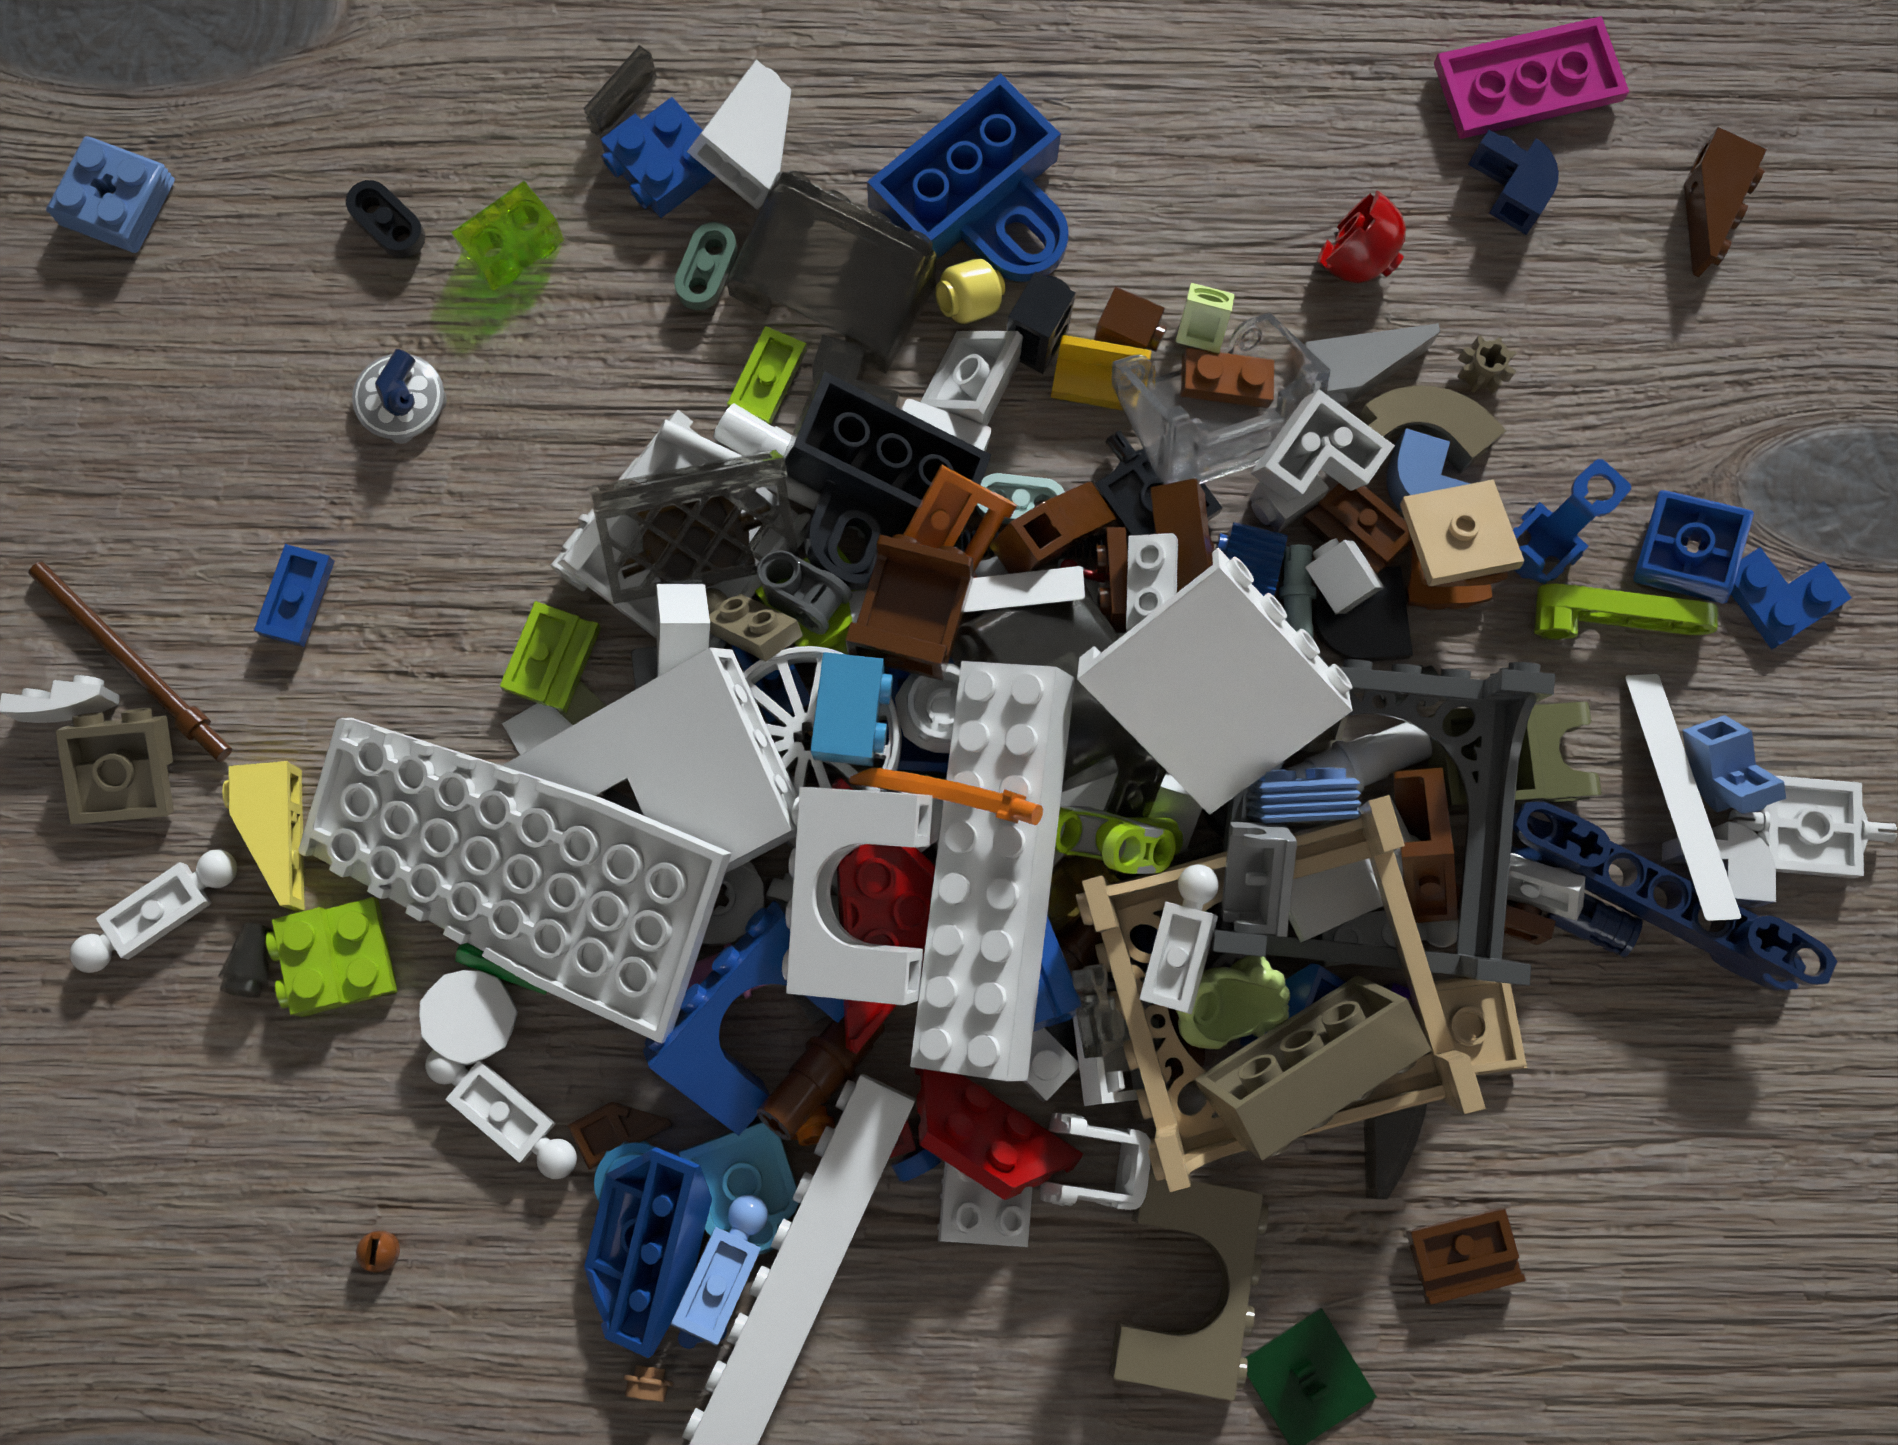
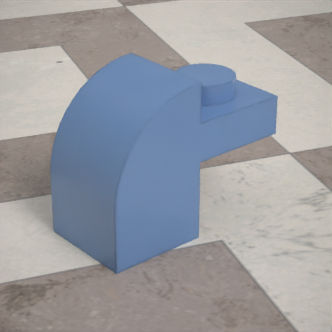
M1407 428L1404 430L1393 448L1386 477L1388 493L1399 511L1402 512L1400 503L1404 496L1470 484L1441 475L1450 441Z
M1723 715L1682 730L1685 752L1697 788L1707 804L1716 812L1731 807L1742 814L1758 812L1769 804L1786 799L1784 781L1756 765L1753 736L1750 729Z

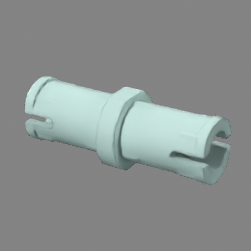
M1301 544L1290 545V547L1286 546L1283 556L1284 586L1279 588V598L1284 600V610L1287 614L1285 620L1296 632L1303 629L1313 639L1312 599L1317 597L1316 587L1312 586V577L1305 568L1312 562L1313 548L1312 546Z

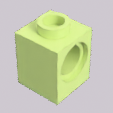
M1191 283L1175 342L1220 353L1232 312L1234 294Z

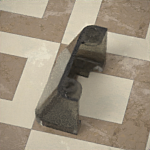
M1086 592L1085 598L1081 600L991 609L959 626L950 655L959 668L961 667V661L1058 667L1075 678L1062 792L1125 770L1145 749L1077 680L1079 657L1093 646L1102 653L1121 638Z

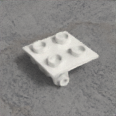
M945 1162L944 1178L941 1180L943 1189L942 1194H940L942 1201L940 1224L937 1226V1229H939L938 1241L1028 1247L1032 1187H1025L1021 1194L1003 1200Z

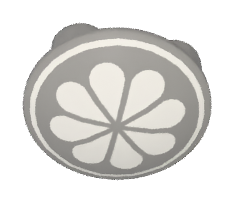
M390 354L373 361L361 372L354 385L352 402L357 418L367 430L379 437L390 439L394 443L403 444L427 430L435 422L441 410L446 406L447 397L442 380L433 366L422 358L411 355L416 362L404 381L410 394L413 393L415 398L414 407L404 416H395L386 411L375 388V382L392 356Z

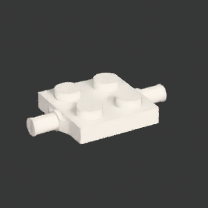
M1776 776L1784 781L1786 799L1769 804L1758 812L1742 814L1737 810H1732L1729 815V820H1735L1732 821L1733 823L1741 824L1752 831L1758 832V835L1772 853L1776 872L1859 878L1864 876L1863 852L1868 840L1894 843L1897 838V833H1889L1897 830L1894 823L1867 821V816L1862 806V783Z

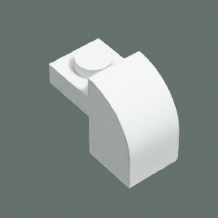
M1726 822L1711 828L1737 905L1756 908L1776 902L1775 862L1770 849L1763 839L1751 829L1733 822ZM1678 837L1662 843V862L1687 864Z

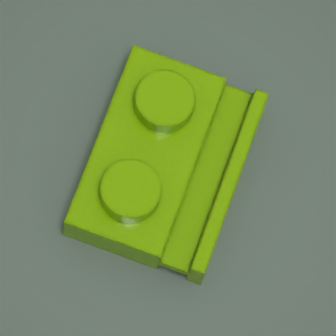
M535 601L499 687L505 692L567 713L601 630L600 625L594 621L590 622L581 619L577 615Z

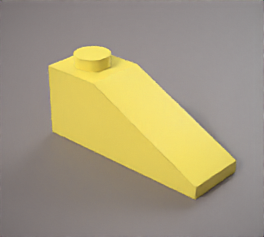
M288 761L229 766V780L224 782L222 789L225 807L229 809L232 820L279 905L293 911H304V856L299 853V846L303 836L302 770Z

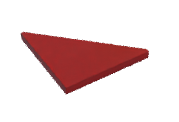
M842 778L836 779L832 784V788L854 790ZM865 844L855 848L837 866L839 922L841 926L856 939L869 944L923 949V968L935 865L916 847ZM844 999L846 1048L852 1053L857 1054L897 1005Z

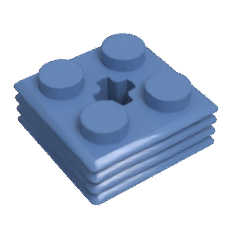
M86 136L80 143L46 207V211L50 213V216L60 226L132 253H137L175 179L162 163Z
M1346 768L1305 769L1306 778L1297 779L1295 770H1271L1247 787L1250 791L1245 796L1250 801L1246 806L1250 811L1246 815L1251 820L1263 823L1358 819L1362 814L1357 809L1362 803L1356 799L1361 794L1356 789L1360 782L1356 778H1347Z

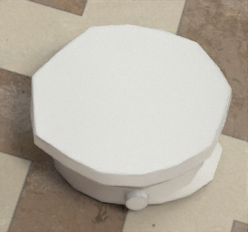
M948 664L943 681L911 673L895 697L904 736L919 748L934 753L950 754L960 668L954 664Z
M461 970L444 974L420 1001L421 1034L436 1053L450 1061L470 1065L484 1060L506 1047L513 1032L518 1011L500 978L480 970Z

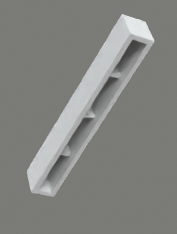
M865 1074L860 1075L857 1083L847 1080L835 1106L843 1110L836 1129L826 1126L814 1151V1154L822 1157L814 1176L807 1172L804 1173L792 1200L800 1203L798 1211L792 1222L786 1219L782 1220L770 1247L779 1251L771 1269L763 1265L761 1266L749 1291L750 1295L757 1298L749 1316L739 1313L728 1336L727 1342L735 1345L727 1364L719 1360L717 1361L704 1388L713 1393L705 1411L695 1408L683 1433L682 1438L691 1441L689 1445H758L916 1098Z

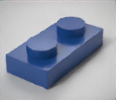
M285 544L254 631L263 637L305 647L335 561L329 555Z

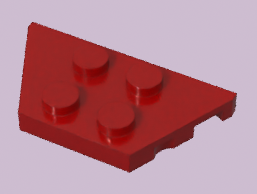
M914 1068L915 1074L920 1075L921 1089L916 1096L917 1112L921 1117V1122L918 1126L919 1145L1003 1200L1021 1194L1025 1187H1036L1047 1182L1052 1174L1064 1169L1066 1173L1072 1171L1082 1158V1152L965 1076Z

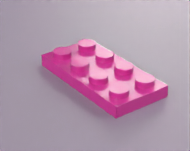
M1602 16L1439 53L1433 63L1459 139L1485 134L1488 130L1494 132L1622 102L1629 94V89Z

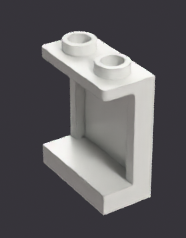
M1173 533L1129 536L1126 629L1128 631L1177 593L1178 539Z

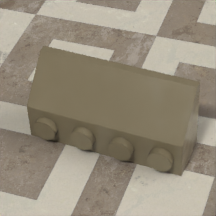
M1357 975L1194 1080L1240 1145L1263 1161L1267 1157H1273L1286 1151L1293 1140L1310 1129L1326 1125L1333 1118V1114L1350 1103L1369 1097L1374 1092L1376 1086L1393 1075L1404 1073L1413 1068L1417 1060L1430 1052L1431 1048L1406 998Z

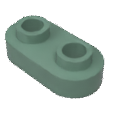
M709 222L697 228L692 235L674 280L677 296L680 302L687 308L693 310L710 308L718 301L737 256L735 236L726 225L718 222ZM712 247H720L723 249L721 253L717 255H711L708 253L709 249ZM697 285L706 287V290L701 294L691 292Z

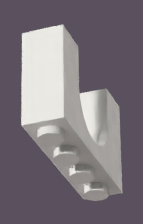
M799 787V797L795 799L792 808L793 824L797 827L796 847L792 850L789 858V873L794 878L793 896L787 904L785 915L786 925L790 929V943L782 963L783 977L787 980V994L895 1005H907L919 1000L923 949L869 944L856 939L838 922L831 904L830 889L834 872L841 860L859 846L865 844L901 847L930 846L933 795Z

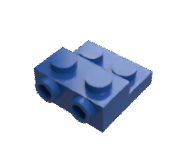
M673 97L669 98L643 119H640L636 113L601 138L605 152L601 155V158L608 170L616 178L623 175L631 184L629 190L640 206L644 209L650 206L660 218L664 217L716 177L687 153L703 130Z

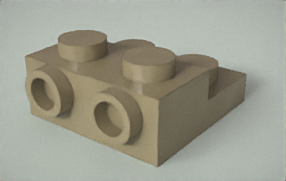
M151 708L122 711V720L104 721L103 712L85 713L72 716L73 724L55 730L70 825L163 817L174 812L167 765L173 763L167 716L153 717Z

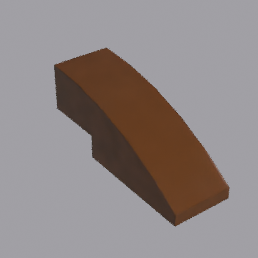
M1197 478L1150 487L1156 534L1173 533L1178 539L1177 592L1213 565L1212 552L1214 551V543L1209 536L1205 493Z

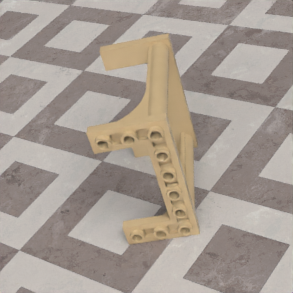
M1390 795L1366 802L1358 808L1362 813L1358 819L1337 820L1292 833L1297 840L1293 879L1365 859L1370 860L1418 1021L1431 1051L1428 1052L1429 1054L1419 1058L1415 1066L1401 1074H1395L1376 1086L1374 1092L1369 1097L1350 1103L1333 1114V1118L1326 1125L1310 1129L1301 1136L1443 1099L1445 1103L1463 1114L1486 1109L1470 1055L1454 1049L1394 854L1395 850L1404 847L1405 844ZM1227 851L1172 866L1160 873L1144 874L1111 884L1103 876L1094 877L1082 881L1085 892L1076 894L1084 925L1090 926L1094 924L1096 932H1101L1103 943L1096 944L1095 948L1102 972L1112 971L1117 991L1109 993L1116 1022L1126 1020L1131 1039L1122 1041L1129 1069L1139 1068L1145 1087L1136 1090L1143 1118L1153 1117L1156 1126L1155 1138L1150 1139L1151 1144H1149L1150 1149L1148 1150L1156 1181L1166 1179L1170 1192L1191 1187L1190 1172L1219 1158L1248 1150L1240 1145L1220 1116L1212 1117L1215 1110L1208 1100H1206L1202 1109L1195 1114L1187 1115L1180 1111L1178 1107L1180 1091L1187 1083L1194 1081L1195 1078L1206 1072V1070L1189 1055L1180 1042L1173 1028L1168 1008L1153 1004L1145 1009L1143 1001L1139 1000L1143 987L1140 977H1145V974L1140 967L1132 965L1130 957L1142 963H1149L1151 954L1142 952L1133 945L1130 939V931L1139 924H1147L1158 930L1161 918L1153 913L1163 910L1165 902L1182 906L1184 898L1179 892L1178 880L1181 873L1191 865H1205L1212 869L1218 878L1217 894L1211 901L1203 904L1202 911L1205 912L1213 905L1221 902L1223 898ZM1154 1014L1164 1016L1165 1025L1162 1028H1155L1151 1025L1150 1020ZM1153 1038H1165L1157 1051ZM1175 1057L1181 1061L1184 1072L1175 1079L1168 1090L1166 1083L1171 1077L1172 1070L1171 1066L1165 1067V1063L1169 1058Z

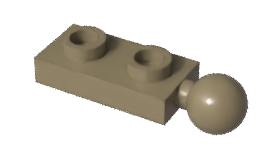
M706 589L710 634L765 662L803 636L798 621L743 594L728 599L727 595L719 589Z

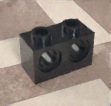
M1035 271L1008 316L1007 331H1018L1023 336L1019 362L1041 374L1045 372L1059 348L1061 337L1066 335L1069 330L1076 292L1070 290L1069 286L1057 277H1045Z

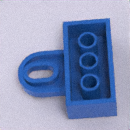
M1000 73L867 181L868 208L926 268L963 240L981 259L988 262L994 270H998L1006 279L1029 282L1035 271L1043 276H1047L1059 266L1064 258L1069 236L1068 224L1060 208L1033 180L1057 161L1061 133ZM1014 222L1026 225L1044 244V250L1038 254L1026 253L1006 233L1005 228Z

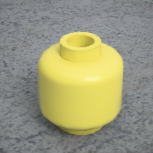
M973 259L946 268L941 275L940 282L936 285V299L940 310L946 317H951L960 324H968L994 315L999 310L1002 296L1005 293L1003 276L983 259Z

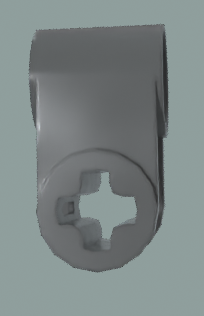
M780 550L768 553L761 559L758 565L757 574L768 604L774 609L796 619L800 624L816 634H825L829 629L828 621L839 606L847 604L852 599L853 594L850 588L840 578L828 571L816 568L790 552ZM790 578L787 582L775 584L781 579Z

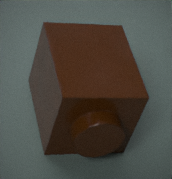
M1115 286L1097 324L1094 340L1157 352L1167 330L1166 326L1160 324L1165 307Z

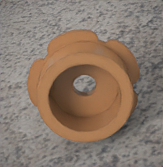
M635 1365L634 1375L626 1374L623 1377V1380H628L625 1396L665 1402L668 1386L673 1387V1382L664 1380L666 1369Z

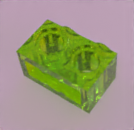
M525 181L451 232L461 253L492 291L502 284L507 285L514 282L521 275L523 269L537 259H544L553 254L559 244L564 241L557 219ZM528 223H538L537 226L531 230H521V228ZM494 248H501V251L497 255L491 257L485 256V254L489 250Z

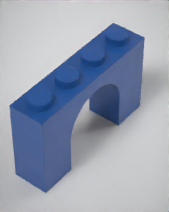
M775 900L767 909L761 908L753 914L746 924V933L733 947L727 946L718 954L712 964L711 973L700 985L696 983L686 991L674 1029L668 1035L665 1042L661 1044L647 1037L645 1048L643 1049L651 1070L738 1136L758 1115L757 1109L770 1094L763 1080L722 1049L719 1042V1030L727 1008L742 993L765 984L787 986V980L784 979L782 973V963L784 955L789 949L790 929L786 925V909ZM804 995L837 1023L844 1017V999Z

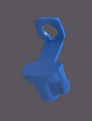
M1597 459L1573 481L1571 496L1554 512L1548 510L1541 502L1534 508H1530L1521 517L1523 523L1513 529L1516 539L1525 530L1531 534V540L1528 544L1519 547L1524 562L1520 569L1514 571L1522 578H1530L1542 584L1555 580L1564 572L1563 568L1570 563L1573 566L1588 548V545L1577 534L1596 516H1605L1612 512L1630 492V483L1606 461ZM1596 476L1606 478L1612 484L1613 493L1611 498L1604 501L1596 500L1591 504L1584 498L1589 493L1587 488L1588 481ZM1549 556H1555L1560 560L1559 563L1545 575L1542 572L1545 566L1544 560Z

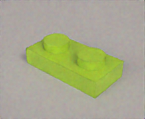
M765 326L727 402V407L729 408L735 403L771 425L807 352L806 343Z

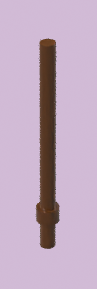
M38 562L29 569L28 574L175 719L174 726L188 740L195 739L217 762L223 761L231 754L232 748L210 727V719L198 707H190L44 562Z

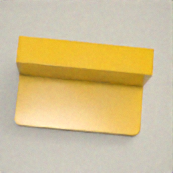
M1063 335L1061 337L1050 398L1139 413L1152 352L1147 349Z

